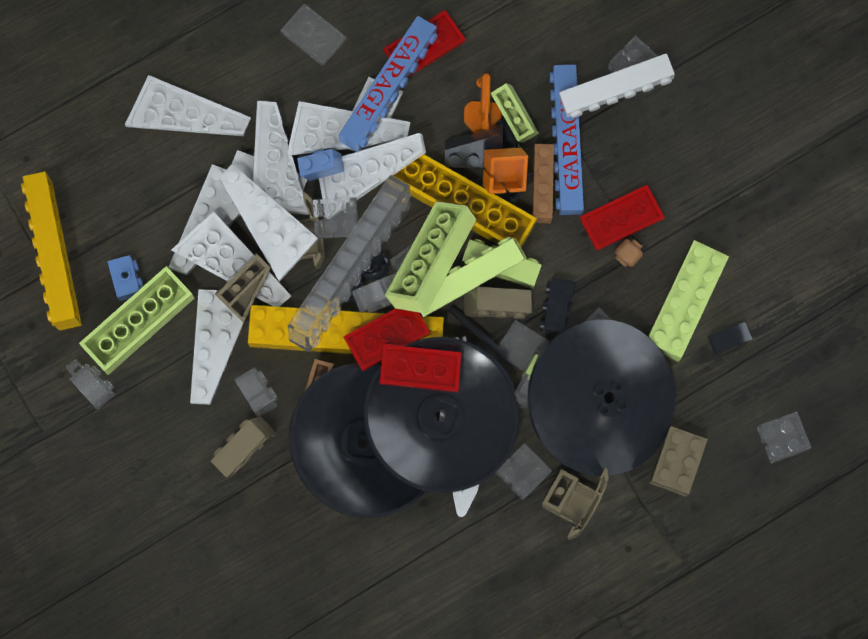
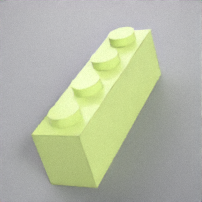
M474 239V241L469 240L461 265L466 266L464 262L472 257L480 258L483 256L481 252L490 246L484 245L485 242ZM528 258V260L525 259L495 277L533 290L542 265L538 264L537 260Z

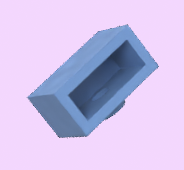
M333 149L326 151L317 150L312 152L311 155L298 158L300 176L309 181L344 172L341 153Z
M130 255L107 261L119 301L130 299L143 287L141 278H137L136 271H139L137 261L133 260Z

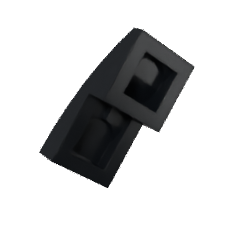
M745 322L708 336L715 354L753 340Z

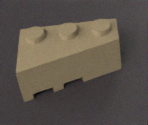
M476 287L464 294V316L514 317V319H524L525 316L532 313L531 290Z
M262 417L243 421L239 426L240 430L227 438L226 441L228 443L214 452L213 455L215 457L211 462L226 478L233 476L251 459L250 457L257 449L260 450L264 446L263 443L270 436L274 437L277 434Z

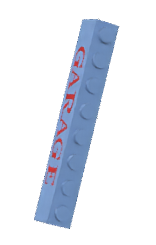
M419 16L416 17L340 131L339 142L356 152L366 147L369 142V135L371 132H376L381 117L385 118L389 111V105L391 102L395 103L399 96V90L407 85L408 76L410 73L414 74L418 67V61L420 58L424 59L428 52V46L430 44L433 45L438 36L436 34L437 26Z
M554 65L552 72H549V82L553 83V90H550V100L554 101V107H551V119H555V125H552V137H556V143H553L554 155H557V162H554V173L558 175V180H555V191H558L559 198L555 200L556 209H559V215H581L584 206L579 116L575 118L567 117L559 98V92L577 86L576 65Z

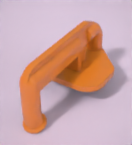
M487 73L483 74L476 81L477 86L481 88V102H469L464 108V123L474 134L479 133L480 130L485 129L486 131L497 128L495 123L501 120V111L498 105L490 102L491 77Z

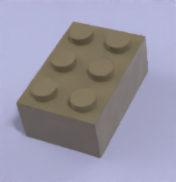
M670 426L649 484L685 497L689 495L708 439Z

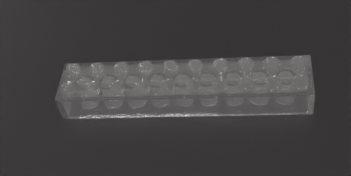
M392 175L388 177L289 323L288 334L290 342L310 352L312 347L315 348L319 344L321 334L329 329L331 319L339 314L341 304L349 299L351 289L359 284L361 274L369 269L373 256L379 254L381 245L389 239L392 228L398 226L402 213L408 211L411 205L410 185Z

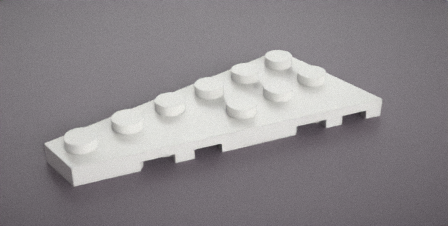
M148 75L125 126L244 136L252 119Z
M257 101L253 182L288 213L308 215L309 212L304 204L303 191L300 187L292 155L287 156L288 140L282 126L277 103Z
M299 101L287 156L307 154L317 150L351 149L339 142V133L354 111ZM381 117L376 132H371L369 135V142L366 147L377 146L408 137L410 122Z
M421 133L342 156L344 172L319 178L326 218H332L425 154L423 135Z
M212 164L180 241L213 211L228 227L240 216L219 178L226 169ZM174 253L169 269L188 275L197 264Z
M232 164L219 177L220 181L280 282L318 241V238Z
M214 211L172 249L175 253L226 281L253 256L252 252ZM268 272L256 297L273 307H280L291 295Z
M199 289L191 404L211 405L219 381L244 324L215 295L218 290Z

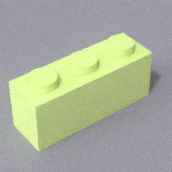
M506 83L491 93L518 142L524 143L539 134L512 85Z

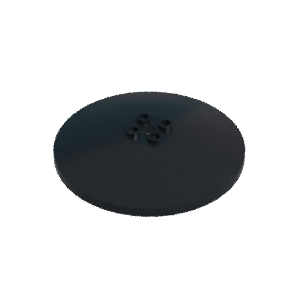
M614 320L581 322L557 334L538 356L528 384L529 416L533 429L543 447L564 466L579 473L601 476L605 468L608 470V476L621 474L638 467L649 459L664 441L671 426L675 410V387L672 373L657 345L633 326ZM607 392L612 395L610 403H606L604 400Z
M432 337L409 343L405 346L461 352L458 392L379 384L380 366L371 380L364 403V427L369 444L385 469L395 478L413 488L432 493H455L475 487L500 469L515 445L520 425V409L514 385L497 360L472 343L449 337ZM435 413H443L445 420L443 422L436 421Z
M352 363L326 372L317 378L302 394L290 421V454L296 472L305 487L316 499L330 509L356 518L371 519L392 515L407 508L425 493V491L403 483L389 473L375 456L367 439L364 427V403L371 380L381 366L378 364L362 371L358 363ZM359 438H363L366 441L367 445L365 448L359 447L357 443Z

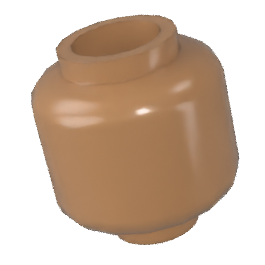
M625 239L615 250V258L624 267H633L643 256V252L640 250L642 246L635 239L632 242Z

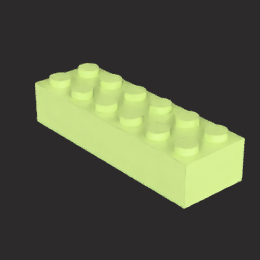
M435 202L385 294L395 308L427 313L476 221V218L467 206Z
M507 237L498 242L499 247L495 249L489 247L481 252L483 256L480 258L472 257L464 262L466 266L462 268L457 266L451 269L427 313H421L422 316L425 317L525 260L527 257L516 238L510 239V237Z
M695 240L648 335L664 356L677 362L682 358L729 256Z
M166 266L79 344L104 372L109 375L195 298Z

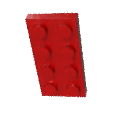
M446 10L428 20V22L437 26L436 34L438 36L434 44L428 46V52L424 59L420 58L418 61V67L414 74L466 42V39ZM404 36L383 48V52L388 59Z
M645 185L580 216L579 219L597 252L664 220L665 217L648 185Z
M395 308L343 336L359 367L364 371L381 362L383 344L405 346L430 335V331L419 312Z
M383 344L379 384L458 392L461 352Z

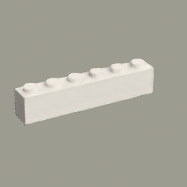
M666 53L559 92V98L566 116L575 118L582 115V112L586 110L591 112L599 109L600 105L606 103L607 105L618 102L619 98H631L636 95V92L641 90L647 92L652 90L655 85H667L672 82L675 74Z

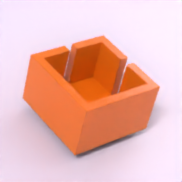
M522 148L484 150V167L486 170H483V187L489 194L506 193V189L509 192L526 191L528 155Z

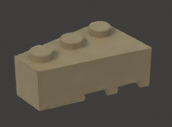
M255 253L215 293L242 322H244L270 270V266Z

